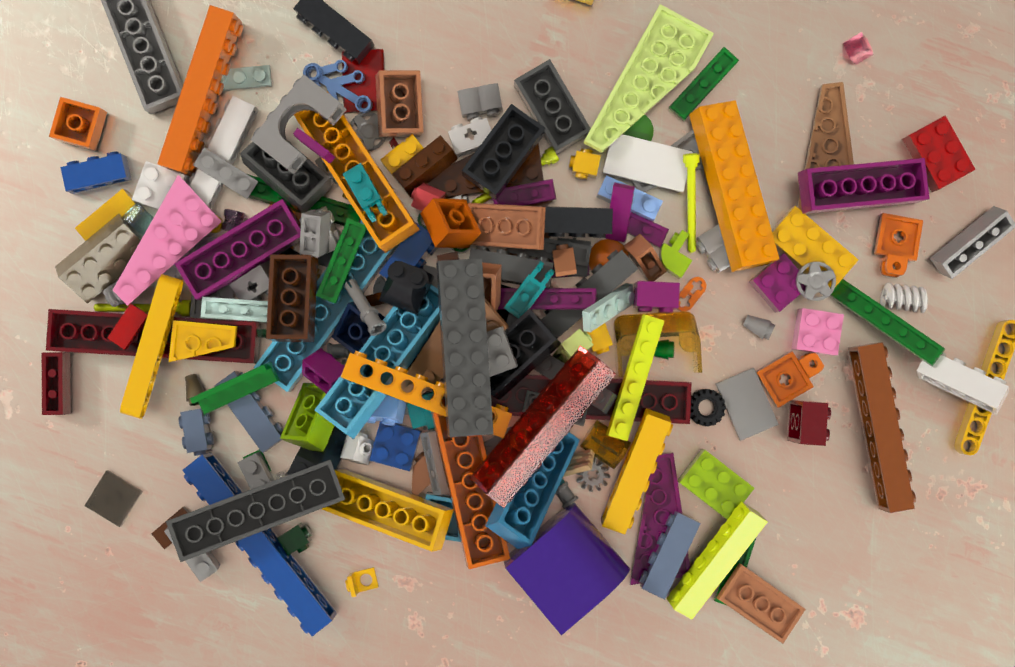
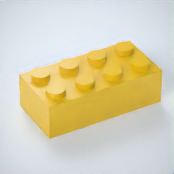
M796 206L792 207L772 229L776 248L780 254L785 253L799 270L810 262H823L827 264L835 273L836 286L858 261L853 254L806 214H802V211ZM820 266L821 271H827L826 268ZM809 267L803 271L804 274L809 273ZM832 279L828 282L829 287H831Z

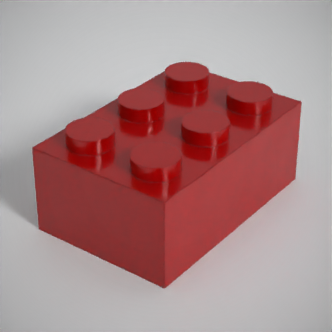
M946 115L902 139L913 159L925 158L928 187L931 192H935L976 170Z

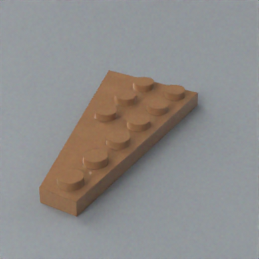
M843 82L821 85L805 169L854 164ZM799 194L797 207L802 211L801 198Z
M485 299L487 332L502 326L506 330L508 324ZM440 321L407 372L408 375L413 377L416 376V373L428 377L427 382L434 385L436 381L439 382L444 378ZM404 380L401 383V389L407 393L412 390L413 384L410 380ZM429 387L424 388L421 392V395L424 392H426L429 389Z

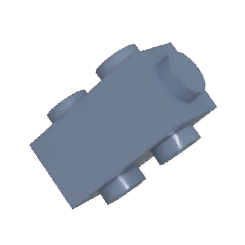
M202 409L180 412L181 416L178 418L179 426L184 432L182 445L187 450V453L193 452L194 456L205 454L206 450L212 449L214 438L212 432H209V413L204 414Z

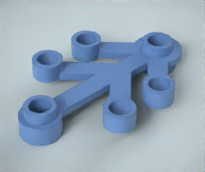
M338 60L334 64L322 67L316 63H310L305 66L303 74L318 86H320V83L325 85L327 91L335 99L338 100L337 93L353 102L356 109L361 113H368L372 109L373 103L370 98L365 95L357 96L341 86L352 82L357 84L363 83L365 75L360 70H356L352 74L329 79L325 76L326 74L335 71L345 73L348 70L347 63L343 60ZM344 63V68L339 70V64ZM316 70L317 75L311 77V72ZM357 74H361L360 80H355ZM363 102H368L367 108H362Z

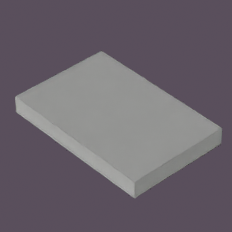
M755 368L716 383L722 399L725 400L726 410L740 441L779 425Z

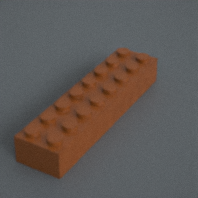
M883 342L848 347L878 508L888 513L915 509L916 495L911 490V472L907 470L908 454L906 449H903L902 444L904 433L899 428L898 423L900 412L895 407L896 391L891 386L892 371L887 366V347L883 345Z

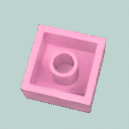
M806 308L797 309L791 350L838 356L844 314Z

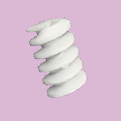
M886 283L881 293L880 304L885 306L888 303L889 309H892L893 305L896 304L897 310H900L902 305H904L905 311H908L910 306H912L913 312H916L918 307H920L921 313H924L928 303L927 291L925 287L917 288L916 286L909 287L908 285L901 287L900 284L893 286L892 283Z

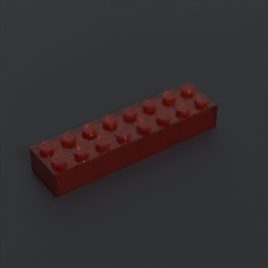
M580 346L470 478L487 496L505 508L513 500L521 487L527 483L531 475L540 468L547 456L555 450L562 438L569 433L573 425L584 415L589 406L597 400L604 388L611 383L616 373L603 361Z

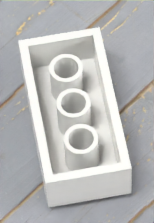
M944 352L933 366L922 360L917 369L919 379L995 415L998 414L1009 392V386L1005 385L1007 383L1005 380L995 376L992 379L985 375V371L974 367V369L966 367V363L960 359L954 358V360L945 357L946 353Z

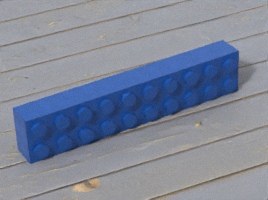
M212 452L202 454L182 470L185 473V480L190 485L193 484L198 490L196 493L199 498L204 502L207 501L209 505L243 493ZM271 528L235 541L241 551L245 550L249 555L248 560L252 566L260 569L263 580L267 584L271 583L274 587V593L280 601L284 600L288 605V612L294 618L297 617L301 622L300 627L306 634L310 633L311 636H314L335 618L337 612L291 554L287 555Z

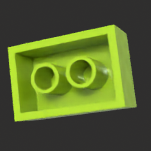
M702 448L678 478V482L725 519H728L741 501L744 503L754 490L753 486Z

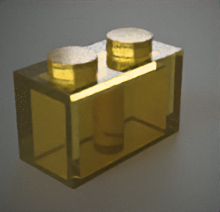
M596 420L587 431L580 447L584 450L591 449L595 453L594 456L615 469L624 458L631 442L606 435L608 427Z

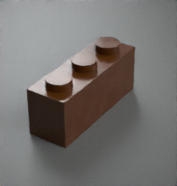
M440 135L392 175L411 197L415 187L430 182L454 163L458 157Z

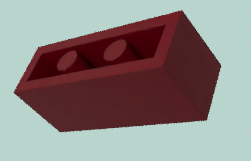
M70 352L41 353L42 415L71 414Z

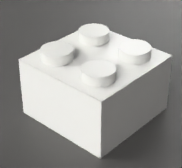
M146 161L132 200L158 210L177 176L179 175L187 185L190 178L184 174Z

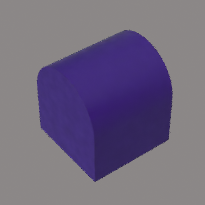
M576 503L570 504L539 528L531 546L521 549L515 548L509 553L510 559L504 561L505 569L561 636L603 601L625 579L630 571L628 565Z

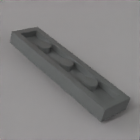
M544 238L543 250L507 247V251L513 254H528L530 257L535 258L545 257L554 261L552 250L556 249V245L568 244L569 247H573L576 265L588 267L592 246Z

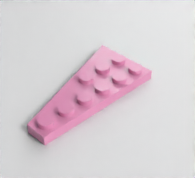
M179 175L113 288V291L127 306L222 222Z

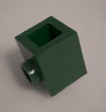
M300 523L277 539L289 556L296 550L298 553H301L309 548L308 543L312 540L310 537L312 533L307 525L303 526Z

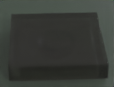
M106 470L86 502L85 507L116 526L121 527L143 491L111 471Z

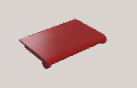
M370 50L360 64L355 60L350 62L342 55V60L348 65V70L342 73L343 76L352 74L356 70H360L365 75L363 83L357 84L352 82L343 85V87L357 96L365 95L370 98L373 106L369 112L377 111L375 76L379 70H384V50ZM357 74L355 80H360L361 74ZM343 97V104L347 109L345 113L360 112L356 109L353 102ZM363 102L362 108H367L368 102Z

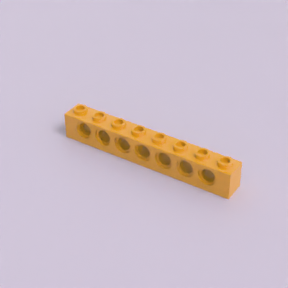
M356 350L354 354H349L341 378L446 417V407L442 405V398L445 396L444 383L436 381L434 385L427 382L428 377L417 373L415 377L407 374L408 370L398 366L395 369L387 367L388 362L377 358L373 362L366 359L367 354ZM365 364L370 365L373 370L372 375L369 377H364L360 373V368ZM384 372H389L393 376V380L389 385L381 382L380 378ZM404 380L412 382L413 388L410 392L406 393L401 389V383ZM426 387L433 391V396L429 400L423 399L421 395L422 390ZM496 404V407L492 406L493 435L504 438L512 414L507 412L509 408Z

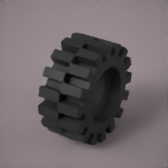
M701 389L694 392L691 396L690 418L696 424L702 426L716 425L725 416V400L714 390ZM706 399L714 404V411L708 416L702 415L699 411L700 402Z

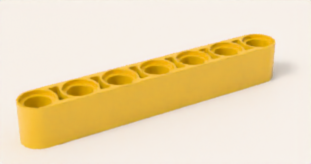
M161 274L121 403L120 413L139 419H142L145 415L182 292L183 280L164 274Z
M1015 320L1000 321L995 327L981 366V370L986 372L985 375L992 379L994 376L1003 380L1005 378L1015 350ZM1007 324L1011 327L1009 335L1005 332ZM999 344L1004 346L1002 354L998 351ZM993 363H996L998 367L996 373H993L991 370ZM968 403L954 443L955 450L958 453L971 456L978 452L992 414L985 409L979 412L976 405ZM973 421L977 424L975 431H972L970 428ZM968 440L970 448L965 451L963 444Z

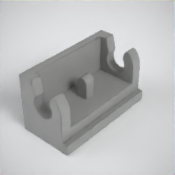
M310 210L301 213L300 254L320 257L329 252L330 211L316 213V210Z

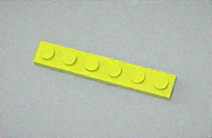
M645 314L642 316L606 432L608 436L628 441L664 320Z

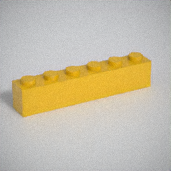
M647 408L645 409L601 517L602 527L622 534H626L627 529L632 528L634 512L639 510L642 503L641 495L649 487L650 481L648 478L656 470L658 454L662 455L665 443L663 442L665 437L670 436L673 424H671L669 416Z

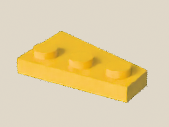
M173 320L169 362L235 348L237 326Z

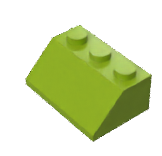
M303 383L280 439L308 450L324 452L335 426L315 411L326 393L314 383Z

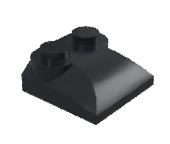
M394 261L388 268V277L379 301L418 316L434 276L421 268L402 261Z

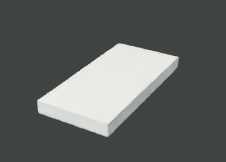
M622 134L608 148L603 173L683 192L687 179V167L683 163V154L693 152Z

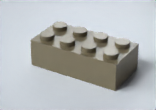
M118 214L55 266L58 277L88 304L121 276L142 236Z

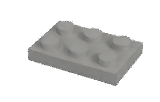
M504 327L488 331L487 343L490 377L518 367Z

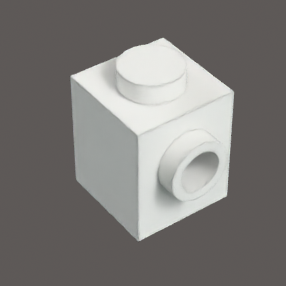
M361 432L354 439L347 435L340 458L357 464L369 465L375 441L368 439V435Z

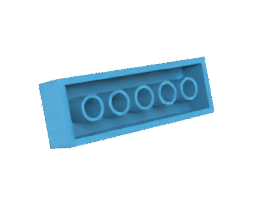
M544 418L535 422L485 526L517 549L531 546L580 440L553 419Z

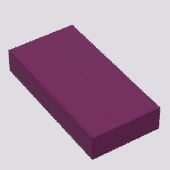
M297 128L294 131V136L325 161L331 163L335 159L326 148L302 130Z

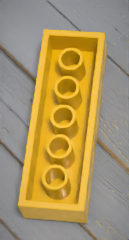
M346 469L335 470L345 500L322 508V510L431 552L442 550L454 509Z

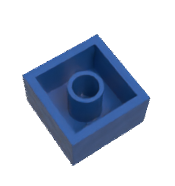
M380 421L369 461L411 471L422 430L412 429V427L395 423V426H389Z

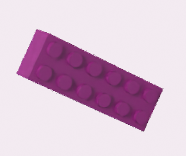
M925 158L809 168L798 172L802 214L919 203L930 199Z
M281 199L174 264L194 298L202 301V297H209L255 267L269 261L270 255H279L299 243L301 225L287 201Z

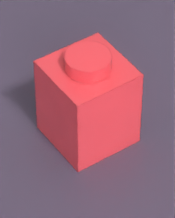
M423 183L414 188L411 194V199H413L411 206L423 211L433 198L444 199L446 192Z

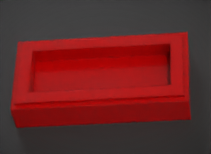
M130 303L107 338L124 350H127L145 323L148 314Z

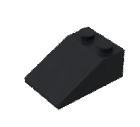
M335 426L324 452L300 447L287 474L291 475L331 460L334 470H338L343 460L340 456L347 435Z

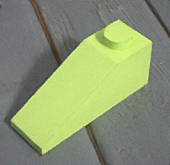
M579 329L560 344L553 357L572 367L593 346L592 338L587 332H582Z

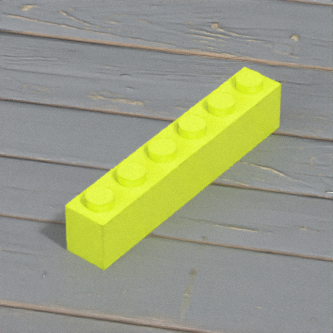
M742 501L733 510L731 516L720 527L714 538L709 541L707 547L696 558L694 564L683 575L680 582L667 597L674 610L690 619L695 617L768 523L758 511Z

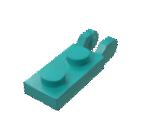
M361 163L343 173L361 208L366 212L372 223L376 221V216L370 207L377 204L383 216L388 214L380 194Z
M541 261L532 273L528 274L504 307L517 318H520L531 308L555 272L550 269L545 274L542 282L536 279L535 276L544 265Z

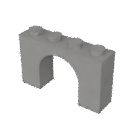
M304 74L295 81L290 92L281 98L280 104L274 111L268 114L264 124L255 130L251 141L293 175L307 158L289 144L286 139L285 128L289 119L299 111L310 110L318 113L334 126L347 110L337 99Z

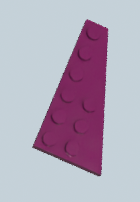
M673 452L662 455L658 454L656 470L648 478L650 483L645 493L630 585L641 584L639 582L640 576L650 566L648 563L649 557L653 551L656 552L658 549L657 541L660 534H665L668 527L666 521L669 515H674L675 511L682 513ZM688 552L675 579L682 578L690 569Z

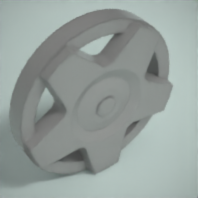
M372 112L360 113L352 119L350 124L352 127L354 123L356 124L357 129L355 131L368 151L379 148L385 142L386 137H379L377 114ZM364 116H371L368 120L363 118ZM376 139H382L377 145L374 146V141Z
M823 262L805 264L796 276V287L799 293L808 300H823L832 294L836 286L834 271ZM820 266L826 268L827 271H821ZM807 267H809V273H808V274H802L803 271H804ZM832 279L831 287H829L828 282ZM800 283L806 286L805 292L802 290ZM817 292L823 295L821 297H814Z

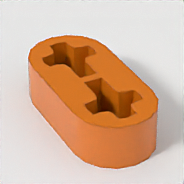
M694 277L687 282L679 293V299H684L689 295L690 298L687 301L689 306L680 307L681 302L679 301V308L677 310L685 312L695 305L706 290V282L703 278ZM699 281L702 289L696 290L692 294L690 292L694 287L692 282L696 283Z

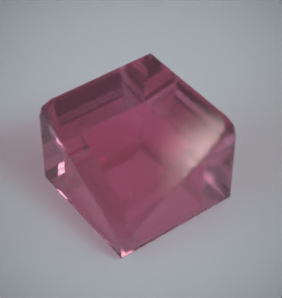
M862 32L843 43L849 59L854 64H858L874 55L867 38Z

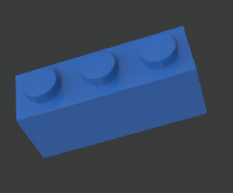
M117 151L107 153V157L99 158V156L88 157L85 162L70 161L66 163L67 166L60 167L65 191L71 194L132 180L127 156L119 154Z

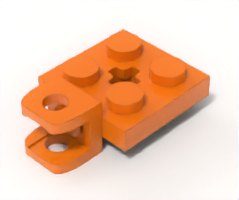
M887 213L880 215L874 254L883 256L881 262V274L883 276L894 278L902 276L906 272L908 260L917 261L923 220ZM897 232H900V236L904 238L899 243L894 239V235Z
M793 351L756 373L776 407L779 408L813 388L814 386L809 378L821 372L824 365L816 353H807L797 359ZM811 360L814 362L813 367L809 366ZM782 374L790 376L788 385L779 382Z

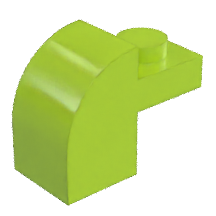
M681 230L679 234L674 233L669 241L672 244L671 247L663 243L659 251V259L666 271L678 279L682 278L692 262L691 259L678 252L689 236V233Z

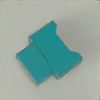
M433 392L423 394L422 398L425 400L431 399ZM410 403L406 404L412 429L426 425L428 430L435 428L431 411Z

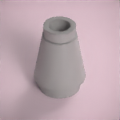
M750 315L747 316L743 324L744 327H747L758 337L769 340L775 327L770 320Z

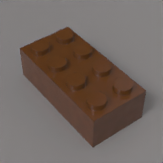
M270 255L266 339L273 342H314L318 259L314 256Z

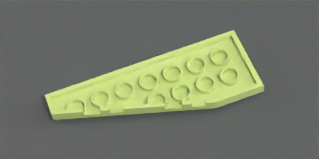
M660 4L583 143L601 153L694 71L714 33Z

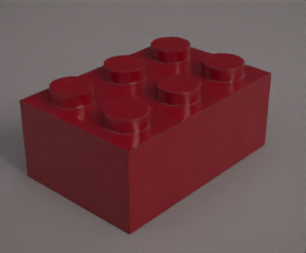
M791 400L787 441L804 445L826 446V441H829L830 430L827 429V420L831 418V408L828 407L829 403Z

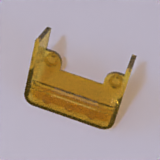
M687 311L645 314L664 320L660 337L679 336L680 347L686 352H693L694 373H702L701 341L695 316ZM643 314L621 315L614 320L616 377H623L622 356H629L631 354Z

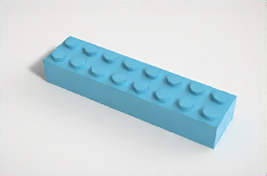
M433 285L430 286L418 316L393 306L383 319L387 325L386 329L379 335H371L359 352L367 354L366 359L375 362L376 358L388 362L387 367L395 369L398 366L407 369L424 347L440 321L438 289ZM365 364L360 368L362 376L369 377L372 375L373 370L370 365ZM384 372L380 378L381 382L389 385L393 380V376L389 372ZM340 376L316 407L315 411L354 439L387 395L343 379Z

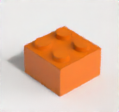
M60 97L49 137L60 142L96 151L107 112L96 106Z
M433 198L420 213L435 248H468L481 234L466 199Z

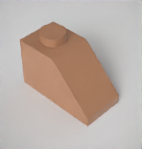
M641 234L624 245L628 255L647 281L654 282L667 272L653 246Z
M568 244L556 245V249L552 250L556 277L577 274L573 247H569Z
M423 451L414 459L416 463L413 465L412 494L416 496L431 484Z

